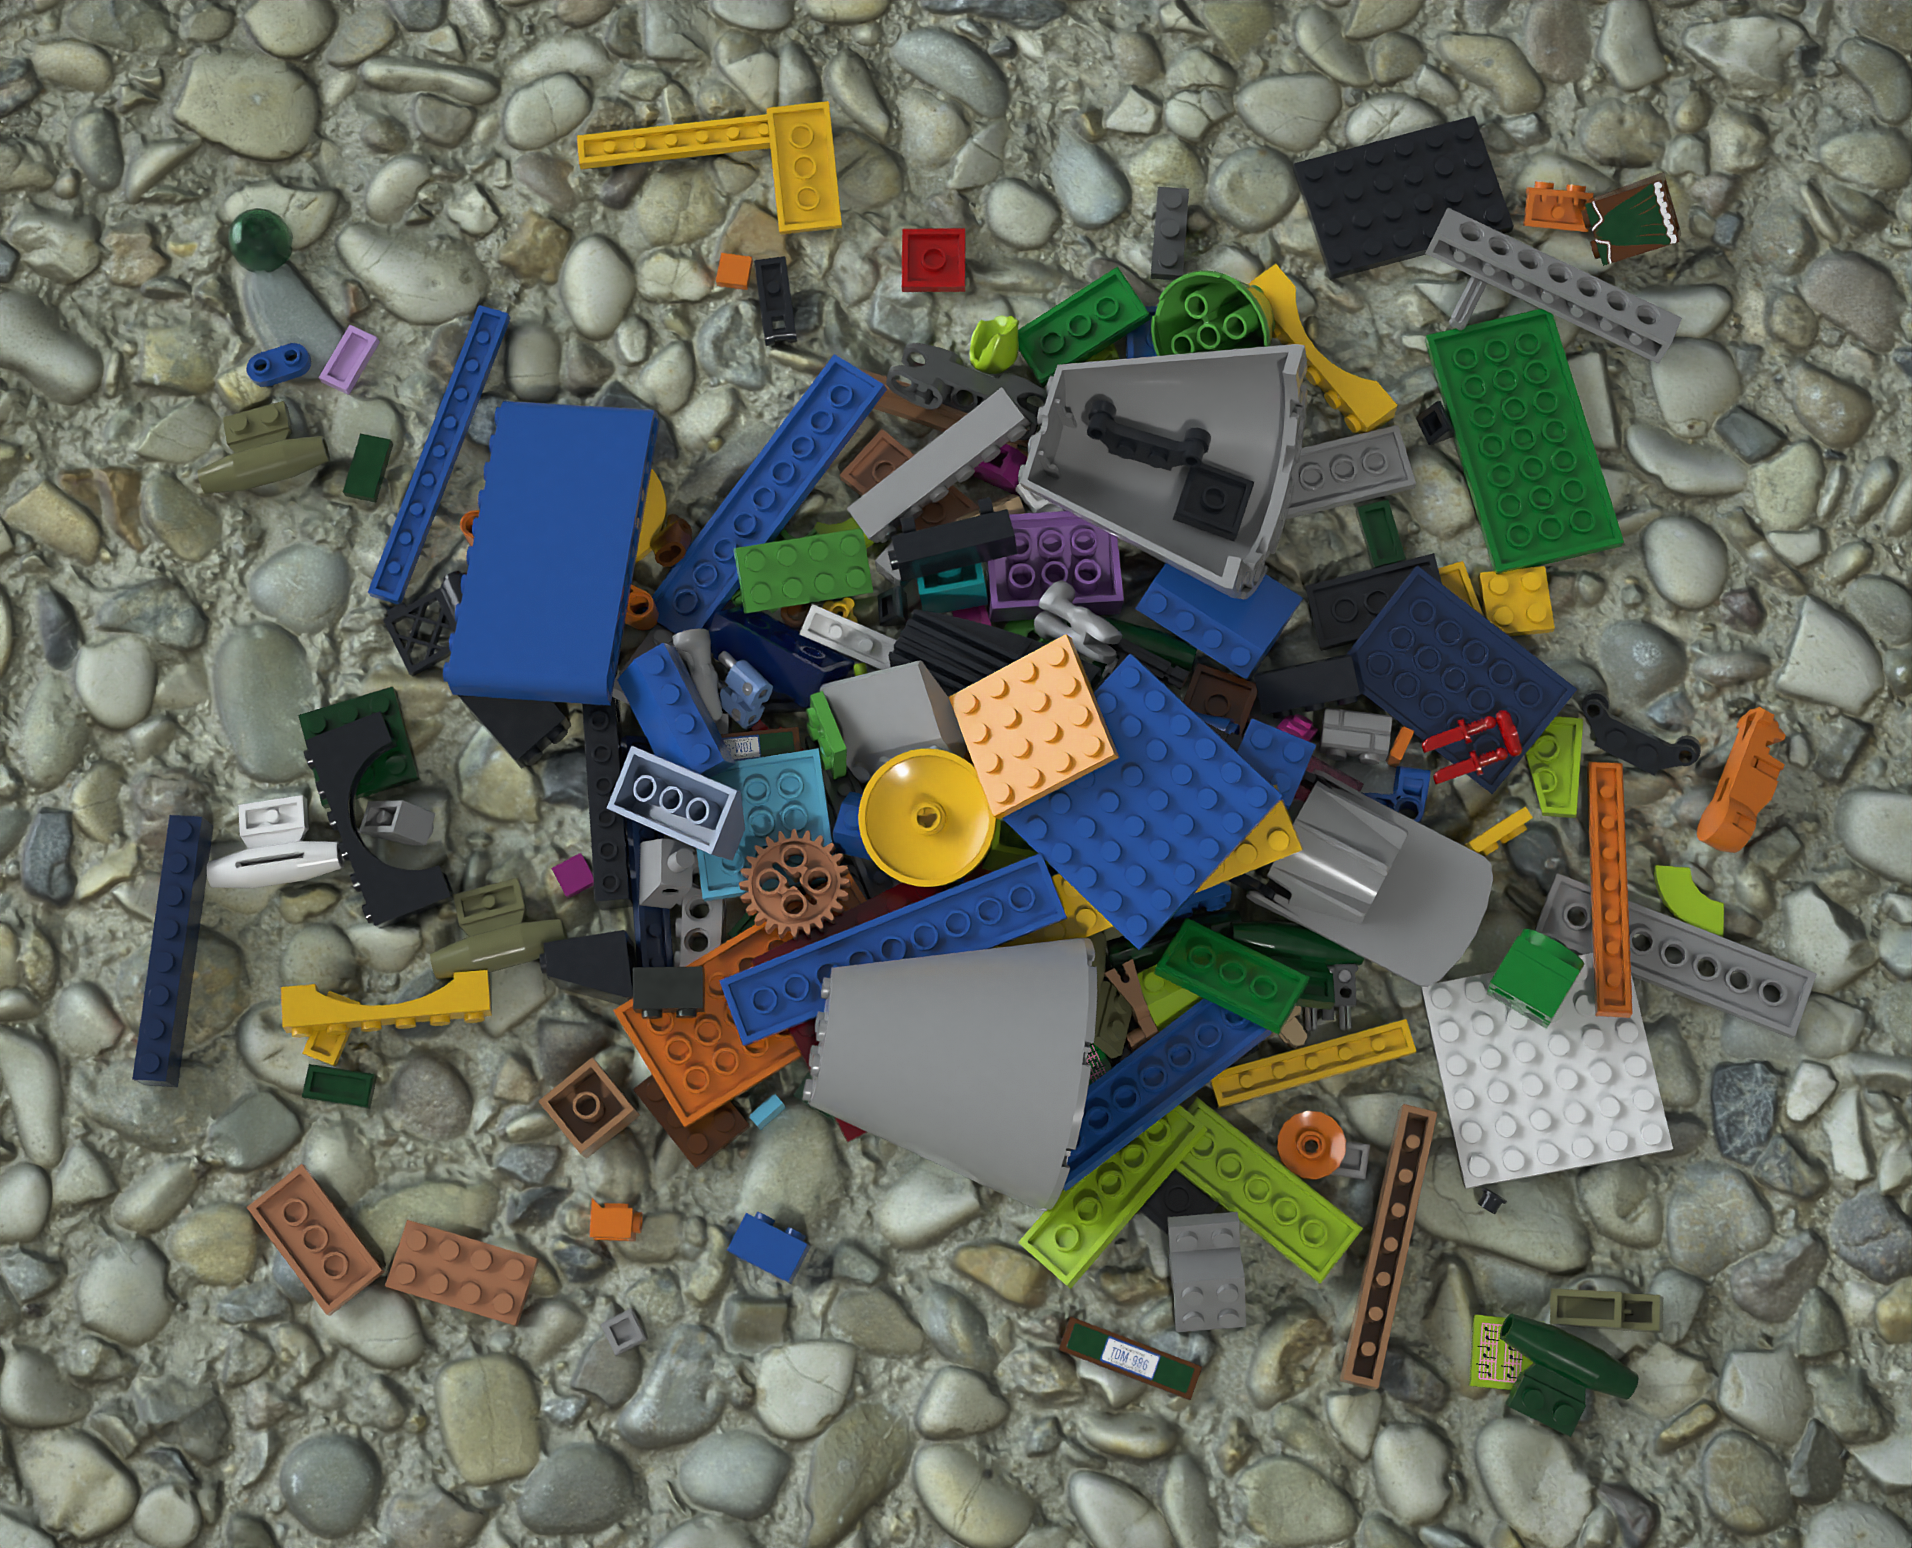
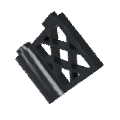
M460 571L451 572L443 578L444 582L439 589L408 606L402 602L386 611L388 617L383 619L409 675L412 677L451 655L449 646L445 648L438 646L437 643L442 628L452 630L455 633L457 626L455 608L457 603L462 601L461 579L463 574L467 575V573H461ZM438 600L442 608L438 621L423 618L427 606ZM405 618L415 620L409 637L400 635L395 626L396 623ZM446 618H447V620H448V622H449L450 625L445 624ZM422 622L436 626L430 643L416 639ZM402 640L407 641L406 647ZM414 644L428 647L425 659L414 665L410 657Z

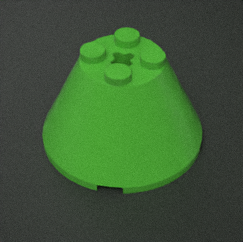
M1208 270L1194 271L1171 282L1158 298L1160 301L1156 314L1152 316L1151 332L1157 356L1267 347L1271 345L1272 332L1276 325L1270 302L1260 287L1256 285L1250 286L1226 274Z

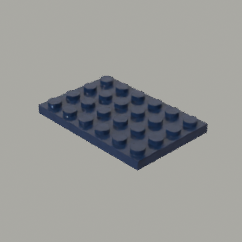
M1418 565L1347 653L1357 652L1365 688L1363 694L1405 727L1414 730V734L1423 741L1436 734L1459 727L1458 720L1463 718L1466 725H1468L1467 723H1474V721L1481 718L1484 719L1487 716H1493L1496 719V714L1499 711H1508L1516 727L1523 748L1522 753L1516 757L1508 753V757L1505 760H1499L1498 763H1491L1492 765L1488 764L1485 767L1482 766L1484 772L1482 775L1477 776L1476 771L1467 773L1470 778L1491 794L1497 790L1577 691V688ZM1497 721L1494 728L1486 729V731L1483 730V732L1480 731L1479 734H1473V736L1470 735L1471 743L1466 744L1465 740L1462 739L1435 749L1453 764L1471 758L1469 752L1474 750L1477 756L1486 752L1489 753V751L1492 752V750L1496 751L1500 747L1507 750Z

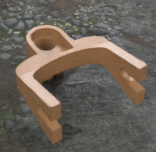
M1132 959L1122 964L1126 975L1122 977L1124 983L1121 981L1120 975L1115 968L1106 972L1105 976L1132 1008L1131 1019L1138 1028L1127 1033L1126 1041L1131 1051L1134 1052L1158 1034L1159 1031L1150 1016Z

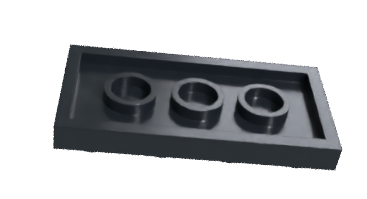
M1435 554L1305 586L1320 650L1323 651L1357 642L1417 565L1442 584Z

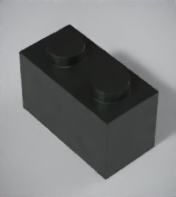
M703 966L633 968V1010L636 1013H642L643 1019L662 1018V1013L670 1012L676 1013V1018H696L697 1012H705V970Z

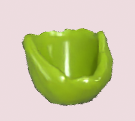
M1000 315L989 321H979L973 331L969 351L971 365L976 370L995 375L1006 371L1014 364L1018 357L1019 320L1014 316L1006 317Z

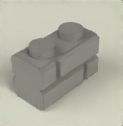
M1325 708L1322 719L1319 753H1326V758L1338 761L1345 760L1346 756L1357 757L1359 762L1368 765H1377L1379 761H1385L1389 752L1392 716Z

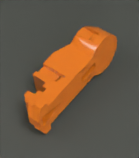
M1760 706L1750 709L1739 719L1736 726L1739 731L1713 799L1703 812L1697 827V838L1699 841L1718 851L1736 853L1747 844L1755 830L1757 814L1772 800L1779 782L1777 781L1778 775L1785 766V764L1769 755L1770 748L1767 746L1784 741L1786 735L1779 728L1778 722L1774 718L1775 715Z

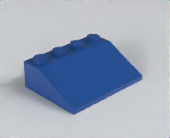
M1166 563L1135 609L1244 679L1251 681L1302 602L1303 597L1265 574L1262 582L1249 598H1232Z

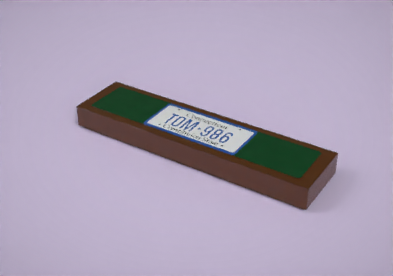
M798 727L721 734L734 761L801 751Z
M1071 1316L1058 1349L1069 1355L1189 1401L1192 1398L1202 1366Z

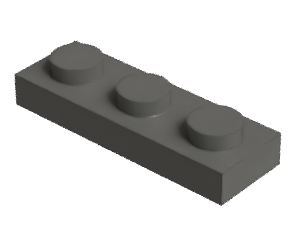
M1158 187L1150 279L1176 280L1183 276L1189 189Z

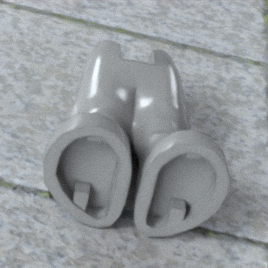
M1065 581L1053 583L1039 602V607L1045 611L1038 614L1034 620L1036 633L1041 638L1049 641L1056 640L1067 634L1072 638L1077 653L1097 662L1112 664L1116 659L1117 653L1107 644H1118L1122 639L1121 632L1089 609L1075 606L1072 603L1075 598V590L1070 584Z
M698 628L679 632L672 636L673 642L668 645L676 647L681 659L687 662L690 676L716 724L722 717V706L718 694V675L711 664V639L709 631Z

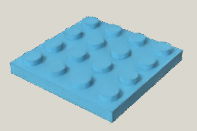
M819 748L735 761V765L710 778L741 791L745 831L733 861L711 855L696 848L704 902L742 896L744 893L749 892L741 890L739 887V882L748 880L742 876L741 869L751 868L746 860L747 856L757 858L758 854L755 850V845L763 849L768 847L766 843L767 836L775 843L779 841V831H782L785 838L788 839L791 837L793 829H796L799 838H803L805 832L809 830L812 841H815L820 835L823 836V847L833 843ZM799 855L791 856L787 860L786 865L798 867L804 858ZM778 864L773 865L775 870L786 877L790 888L792 886L801 887L800 881L795 883ZM816 878L812 881L811 885L825 883L828 880ZM769 879L763 884L762 889L774 891L779 886V881Z

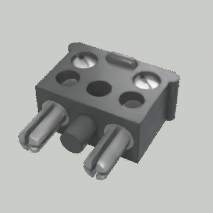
M1355 964L1328 965L1327 968L1330 973H1333L1335 1004L1331 1010L1322 1009V1020H1334V1007H1339L1340 1029L1345 1030V1007L1346 1030H1350L1352 1028L1351 1007L1356 1006L1355 973L1359 968ZM1341 989H1346L1349 992L1348 998H1343L1340 995ZM1301 1006V1008H1305V1029L1311 1031V1007ZM1311 1008L1312 1031L1317 1030V1008Z

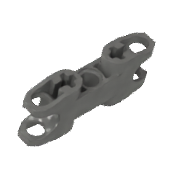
M922 343L907 344L901 360L904 365L893 366L888 371L886 385L891 391L915 405L931 410L937 409L941 404L969 413L1002 387L1009 393L1031 423L1029 425L1030 430L1018 440H1029L1031 435L1036 434L1038 427L1036 417L1040 407L1028 403L1027 398L1036 396L1045 405L1048 396L1045 389L1027 379L1009 373L1002 374L998 378L991 377L964 367L962 359L954 352ZM911 352L921 354L925 359V364L915 362L911 358ZM895 375H901L911 380V385L907 387L900 385L896 381Z

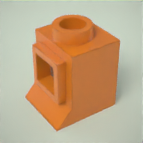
M592 1198L590 1238L603 1241H636V1233L642 1232V1212H637L630 1204L604 1203L603 1208Z

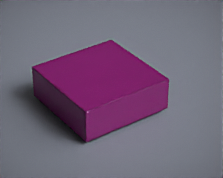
M582 853L551 868L567 899L594 886L593 874Z

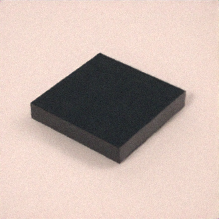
M1201 463L1197 468L1190 467L1173 520L1235 541L1254 482Z

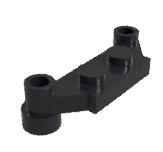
M1096 400L1091 405L1088 414L1090 422L1087 428V435L1105 444L1109 448L1108 453L1123 459H1131L1148 464L1154 468L1171 471L1172 467L1182 465L1191 468L1199 467L1203 455L1209 450L1211 435L1202 428L1188 429L1184 441L1179 442L1116 423L1114 419L1117 409L1108 401Z
M1593 690L1585 695L1582 701V710L1596 737L1594 746L1654 776L1658 770L1690 766L1700 757L1701 744L1695 737L1685 735L1678 738L1675 744H1670L1610 714L1608 710L1610 700L1603 691ZM1592 704L1597 705L1600 710L1593 711L1589 706ZM1687 750L1692 755L1684 756L1681 754V751Z

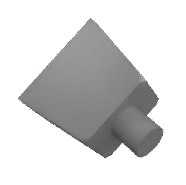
M662 838L640 843L639 905L671 909L691 890L692 865L695 860L693 846L679 840Z

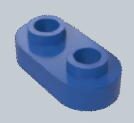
M290 343L254 355L248 361L246 370L254 384L260 387H269L306 374L311 367V357L302 345ZM291 355H297L295 360L288 361ZM267 364L264 370L258 371L260 365Z

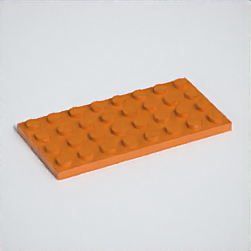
M850 873L841 877L849 879L851 887L841 889L849 895V900L839 901L843 906L844 912L867 901ZM828 882L821 884L814 890H821L825 888ZM808 894L804 895L806 900L812 905L817 904V901ZM797 901L792 902L788 905L786 912L798 914L803 909L804 904ZM835 911L832 912L834 917L842 914ZM767 922L760 926L755 924L685 966H703L705 970V1012H697L696 1018H676V1013L670 1012L662 1013V1018L643 1019L642 1013H636L633 1010V998L613 1010L684 1128H687L802 1057L788 1030L744 1046L719 981L754 967L752 959L793 939L791 931H787L785 937L780 939L778 928H775L772 933L768 934L765 930ZM804 930L799 931V935L804 933Z

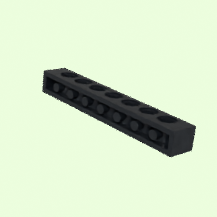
M612 697L611 705L582 704L595 903L601 910L633 907L627 819L625 816L606 809L623 768L620 700Z

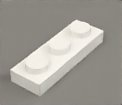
M812 604L800 635L881 670L891 668L888 654L890 651H894L895 639Z

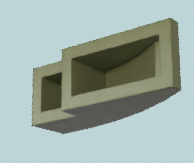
M1551 1289L1550 1324L1593 1329L1663 1333L1664 1298L1661 1295L1631 1294L1616 1291Z

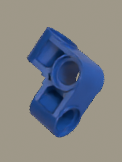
M1397 766L1393 794L1361 793L1398 813L1403 809L1412 810L1416 814V818L1413 820L1421 824L1428 796L1431 770Z

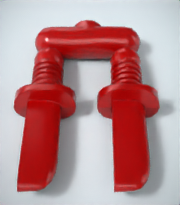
M1501 710L1496 714V719L1493 716H1487L1484 719L1481 718L1474 721V723H1467L1468 725H1466L1463 718L1458 720L1459 727L1436 734L1423 741L1422 749L1424 753L1462 739L1468 744L1472 742L1470 735L1473 736V734H1479L1480 731L1483 732V730L1486 731V729L1494 728L1497 721L1507 748L1506 750L1500 747L1496 751L1492 750V752L1489 751V753L1486 752L1477 756L1475 750L1469 752L1471 758L1435 772L1433 775L1435 785L1476 771L1477 776L1484 774L1482 766L1485 767L1488 764L1492 765L1491 763H1498L1499 760L1503 761L1508 757V753L1514 757L1519 756L1523 748L1510 713L1506 710Z

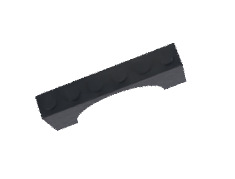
M379 711L305 740L308 750L304 751L305 759L310 769L315 768L318 774L319 781L315 782L317 791L321 799H327L331 811L327 812V817L334 831L339 830L343 842L338 844L344 860L346 862L350 861L355 873L350 874L351 881L357 893L362 891L366 904L362 905V909L368 923H374L376 927L384 928L454 900V893L443 867L438 865L422 870H406L387 865L368 849L358 831L355 819V797L360 781L376 759L397 747L386 715Z

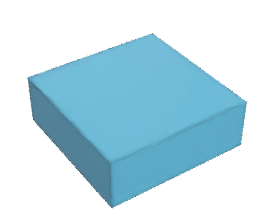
M772 1094L750 1114V1119L762 1130L786 1107L776 1094Z

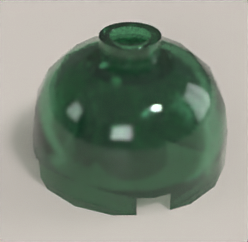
M254 208L246 210L239 214L230 225L228 232L230 251L239 265L249 272H255V270H265L266 273L272 272L285 264L293 250L291 247L293 239L291 230L283 218L269 209Z

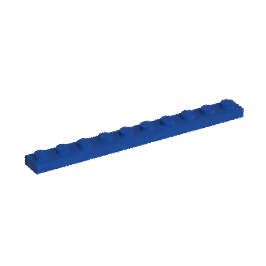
M481 305L477 308L370 584L368 594L371 597L397 605L402 603L510 322L509 313Z

